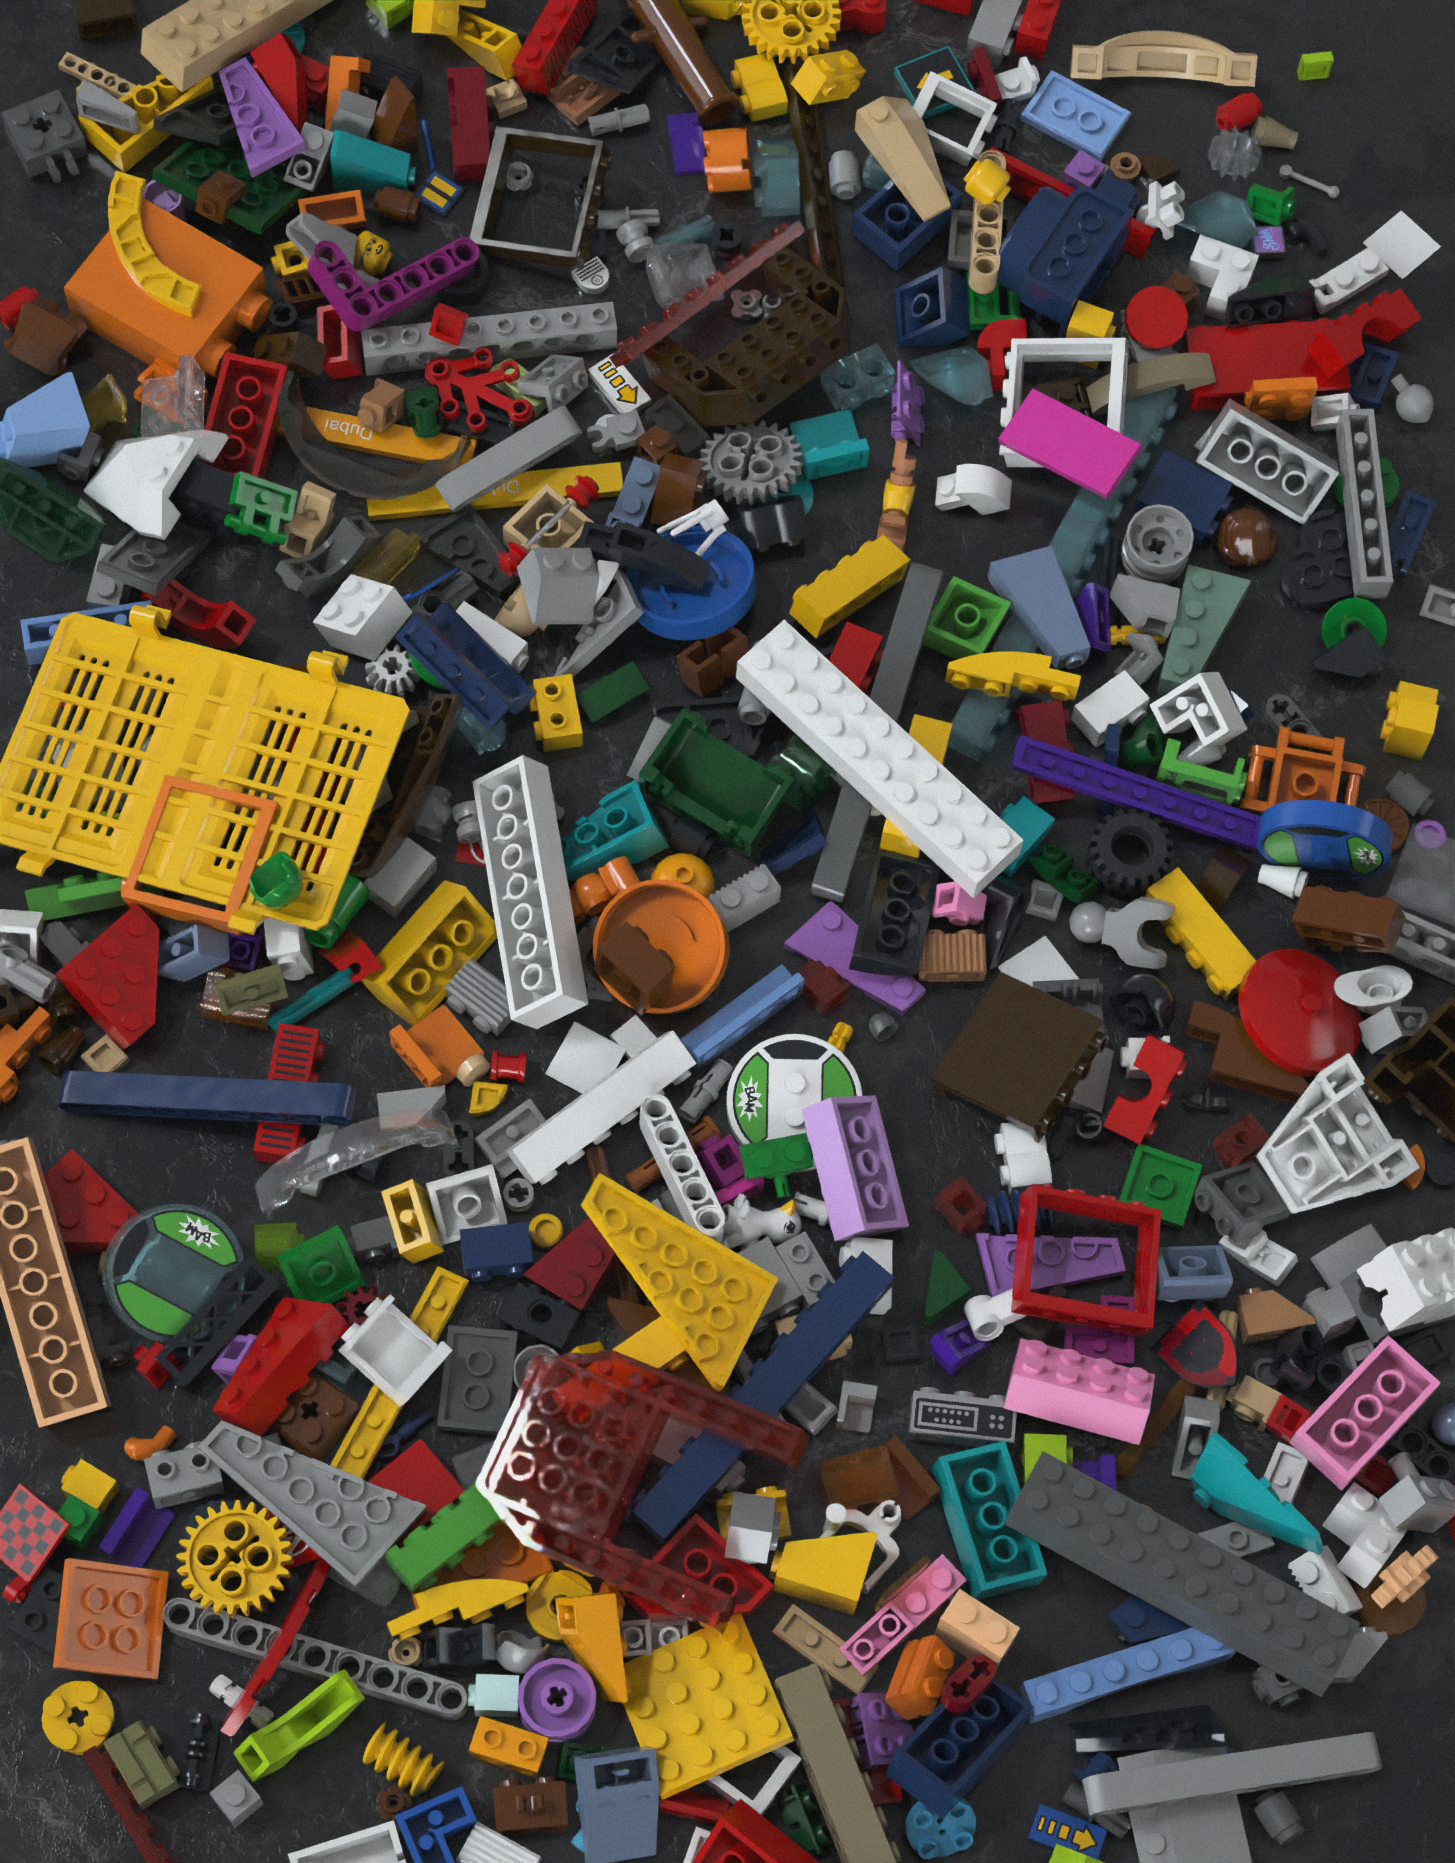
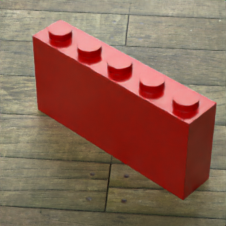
M1321 318L1308 322L1289 320L1284 323L1269 324L1266 322L1226 328L1225 324L1214 327L1195 325L1191 328H1186L1181 343L1182 352L1209 353L1216 378L1215 383L1188 390L1190 410L1223 408L1229 398L1245 407L1244 394L1245 392H1250L1253 380L1316 377L1318 389L1315 397L1349 393L1351 382L1348 367L1328 379L1306 349L1316 340L1313 336L1314 333L1327 324L1333 328V323L1336 320Z

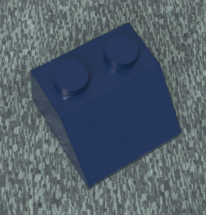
M941 266L895 289L898 345L947 346L970 335L967 279Z

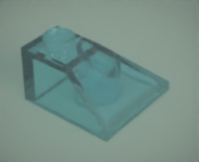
M1216 191L1183 208L1184 220L1176 224V226L1198 235L1201 234L1237 248L1247 245L1249 239L1259 235L1249 201L1221 191Z
M970 345L909 360L910 366L929 384L963 405H979L984 402V399L993 397L988 362Z

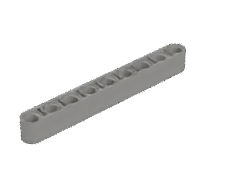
M178 1597L171 1599L163 1609V1618L166 1626L176 1636L257 1661L262 1660L280 1629L279 1627L235 1614L234 1618H231L228 1612L224 1610L217 1616L212 1606L204 1610L200 1606L201 1603ZM183 1609L190 1612L189 1619L184 1624L178 1625L171 1622L172 1615L177 1610ZM212 1620H220L224 1623L222 1631L216 1635H209L205 1632L207 1623ZM252 1630L256 1632L258 1636L252 1645L245 1646L238 1642L240 1635L244 1631ZM297 1633L291 1643L290 1652L283 1657L278 1666L279 1668L325 1682L339 1672L342 1665L347 1662H355L360 1668L358 1673L351 1677V1679L363 1694L446 1720L460 1719L468 1709L466 1690L456 1682ZM315 1651L324 1653L326 1657L320 1666L312 1667L306 1663L310 1653ZM379 1673H390L394 1677L392 1684L386 1688L376 1686L374 1679ZM423 1683L428 1688V1691L422 1698H412L408 1694V1689L411 1685ZM455 1693L462 1698L460 1706L455 1709L444 1707L442 1700L447 1694Z
M1365 1732L1102 1773L1082 1779L1089 1815L1096 1817L1361 1775L1378 1771L1383 1768L1375 1733Z

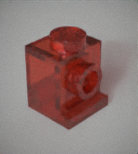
M813 959L800 969L799 973L805 979L803 994L822 1016L849 996L850 984L847 981L840 984L841 979L838 973L831 966L826 967L820 959L817 962Z
M1247 1112L1240 1120L1216 1137L1213 1144L1215 1146L1214 1151L1221 1162L1226 1165L1229 1163L1233 1167L1247 1162L1258 1154L1270 1136L1254 1116ZM1239 1135L1245 1144H1239L1235 1140V1136Z
M962 1175L935 1195L933 1207L944 1215L959 1234L966 1229L972 1233L986 1220L983 1215L986 1213L988 1205ZM964 1207L968 1213L962 1216L956 1208Z

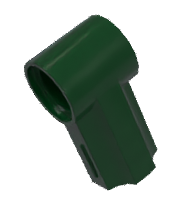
M1153 712L1146 714L1131 739L1120 744L1119 753L1121 760L1129 769H1135L1158 761L1163 756L1162 744L1168 733H1163Z

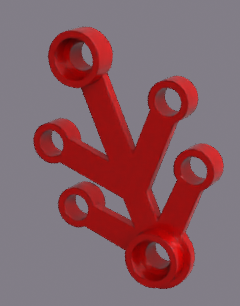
M481 347L474 352L473 356L457 361H451L446 357L432 359L425 367V377L429 384L439 389L442 401L440 403V411L445 419L453 420L460 414L459 404L452 395L451 385L463 392L468 411L466 421L472 432L480 433L487 427L485 415L480 410L477 398L508 412L513 425L526 427L535 418L532 404L526 399L512 400L487 387L505 381L511 383L518 380L520 377L518 364L515 361L508 360L503 362L498 370L469 378L461 375L460 373L475 368L485 370L492 366L494 359L491 351L488 348ZM481 356H488V359L485 361L478 360ZM439 369H445L442 373H435ZM508 369H515L514 373L505 374ZM448 406H455L453 411H445ZM519 408H525L521 413L515 412ZM475 419L482 420L478 425L472 424Z

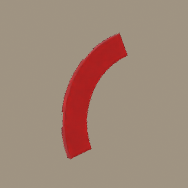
M321 1557L303 1581L286 1618L268 1650L228 1711L220 1730L228 1736H234L257 1701L256 1696L266 1682L270 1681L310 1611L309 1604L314 1596L319 1593L331 1568Z

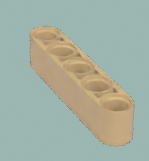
M987 150L979 156V161L983 162L985 159H991L1006 170V160L1000 152ZM975 198L973 201L968 282L970 288L976 293H990L997 284L1000 267L998 251L1001 247L1004 199L1001 204L995 200L989 206L983 205Z

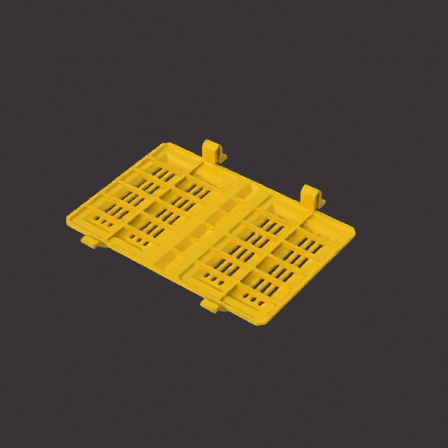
M148 604L146 607L133 605L129 614V623L132 627L75 612L61 618L0 763V844L27 851L20 857L16 869L42 877L46 868L56 860L127 879L165 775L243 793L244 789L247 788L249 789L248 795L256 796L257 791L262 792L261 798L268 799L269 795H273V801H277L280 805V809L276 812L269 828V839L266 840L261 856L257 860L256 865L258 868L279 851H284L292 857L297 842L300 840L303 842L295 863L301 870L310 844H314L315 847L306 870H301L304 885L300 895L294 902L279 909L267 908L254 898L250 892L251 887H249L240 909L231 915L227 927L254 935L257 927L266 918L315 931L328 925L410 714L404 698L338 681L335 673L343 675L349 662V657L325 650H323V653L311 651L307 660V670L309 673L163 636L157 627L166 629L173 613L171 610ZM82 656H85L84 661L80 660ZM96 659V664H93L92 661ZM109 663V666L105 667L104 664ZM76 668L80 669L71 693L67 694L66 691ZM92 672L83 696L78 697L87 673ZM147 673L150 674L149 678L145 677ZM103 675L104 678L95 700H90L99 676ZM174 680V683L169 684V681ZM140 686H145L136 710L131 711ZM156 689L157 692L148 714H143L152 690ZM167 692L169 693L160 717L157 718L155 717L164 693ZM65 702L66 705L56 728L52 727L61 703ZM74 705H77L78 708L70 728L66 731L64 729ZM86 708H88L90 712L80 734H77L76 732ZM277 708H281L280 713L275 712ZM290 711H293V715H292V716H291V715H288V713H289ZM305 714V719L300 718L301 715ZM127 719H129L131 722L122 744L118 745L122 730ZM271 721H276L267 746H263L262 744ZM139 722L144 723L134 748H129ZM284 723L289 724L279 750L274 749ZM151 725L156 726L146 752L141 751ZM344 725H347L346 730L342 729ZM300 727L301 729L292 752L289 753L287 750L295 729ZM355 729H360L359 733H355ZM368 732H372L371 737L366 736ZM48 735L52 736L43 760L38 761ZM60 738L65 739L55 764H50ZM342 738L334 763H328L337 739ZM350 741H353L355 744L346 767H342L341 764ZM72 742H76L67 767H62ZM362 745H368L358 771L353 770ZM113 753H117L108 779L103 778ZM258 754L263 755L254 779L249 780ZM125 756L130 757L120 782H116ZM270 758H275L266 783H261ZM137 760H142L132 786L127 785ZM287 761L278 787L273 786L282 762ZM34 769H37L38 772L28 795H24ZM48 772L50 776L41 798H36L45 774ZM325 772H328L329 775L321 796L316 798L315 796ZM337 775L342 776L332 802L327 801ZM58 776H63L53 801H48ZM349 779H354L345 805L340 804ZM99 787H103L94 813L89 812ZM172 787L137 881L227 906L260 811L255 810L252 818L247 817L250 811L249 808L242 807L240 815L235 814L237 806L232 803L199 793L183 792ZM111 790H115L116 792L106 817L102 816ZM126 793L128 794L118 820H116L114 816L123 794ZM20 803H23L22 811L17 812ZM32 806L36 807L34 814L29 815ZM311 806H314L316 809L307 832H302ZM44 809L49 810L46 818L42 819ZM324 809L329 810L319 836L314 835ZM336 812L341 813L332 839H327ZM85 821H89L88 828L83 830ZM231 822L236 823L226 849L221 848ZM97 825H102L100 831L95 833ZM243 826H248L239 852H234ZM110 827L114 828L112 835L108 837L107 834ZM323 847L328 848L318 874L313 873ZM221 857L220 865L215 866L217 858ZM230 860L235 861L233 867L227 869ZM309 882L314 883L311 891H307Z

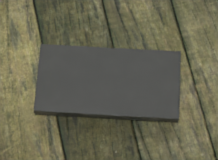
M179 520L176 521L165 540L140 535L133 529L98 561L96 572L156 596L209 544L211 534Z

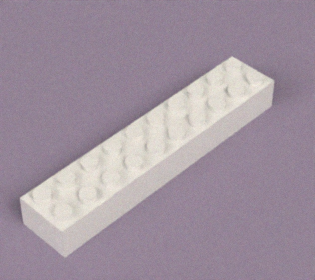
M785 620L737 661L736 679L972 898L979 894L1020 855L1023 839Z

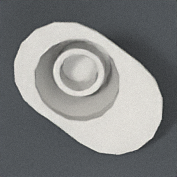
M1383 965L1341 975L1335 980L1334 990L1336 995L1343 1001L1356 1005L1364 1013L1374 1015L1388 1006H1400L1402 998L1406 997L1412 990L1413 981L1410 974L1404 969Z

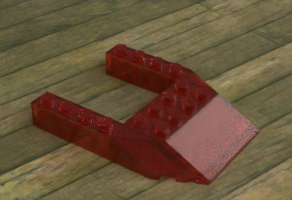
M600 1350L597 1353L579 1354V1352L565 1353L560 1356H552L551 1354L534 1356L475 1484L476 1487L525 1547L599 1582L723 1635L737 1604V1601L730 1594L612 1544L668 1418L677 1420L794 1470L797 1469L810 1437L803 1428L614 1350Z

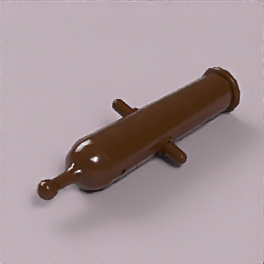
M625 0L643 27L642 30L634 31L631 34V41L633 43L648 41L654 44L697 111V121L702 126H713L730 117L738 108L739 97L728 89L696 32L698 29L706 28L709 25V19L706 16L695 18L687 16L679 0Z

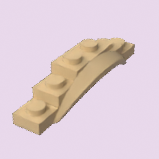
M1160 30L1139 31L1114 37L1099 46L1073 45L1070 77L1081 79L1129 76L1168 77L1216 82L1228 86L1255 87L1258 56L1256 53H1235L1214 41L1188 33Z

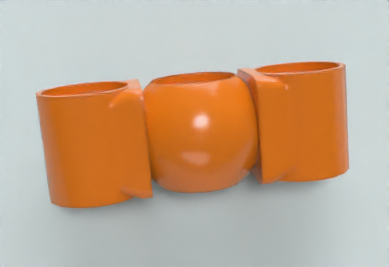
M626 856L611 860L603 867L598 868L600 874L590 873L584 875L574 882L572 889L569 887L575 926L581 921L586 920L584 914L595 915L602 912L617 894L629 886L640 882Z

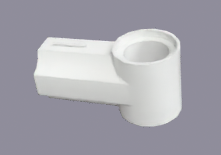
M1013 1288L992 1298L988 1295H978L966 1302L964 1312L977 1340H992L1002 1333L1005 1325L1027 1316L1011 1313Z

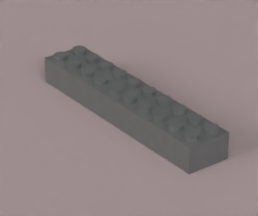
M1042 1451L1004 1523L1320 1697L1323 1696L1332 1683L1360 1625L1356 1620Z

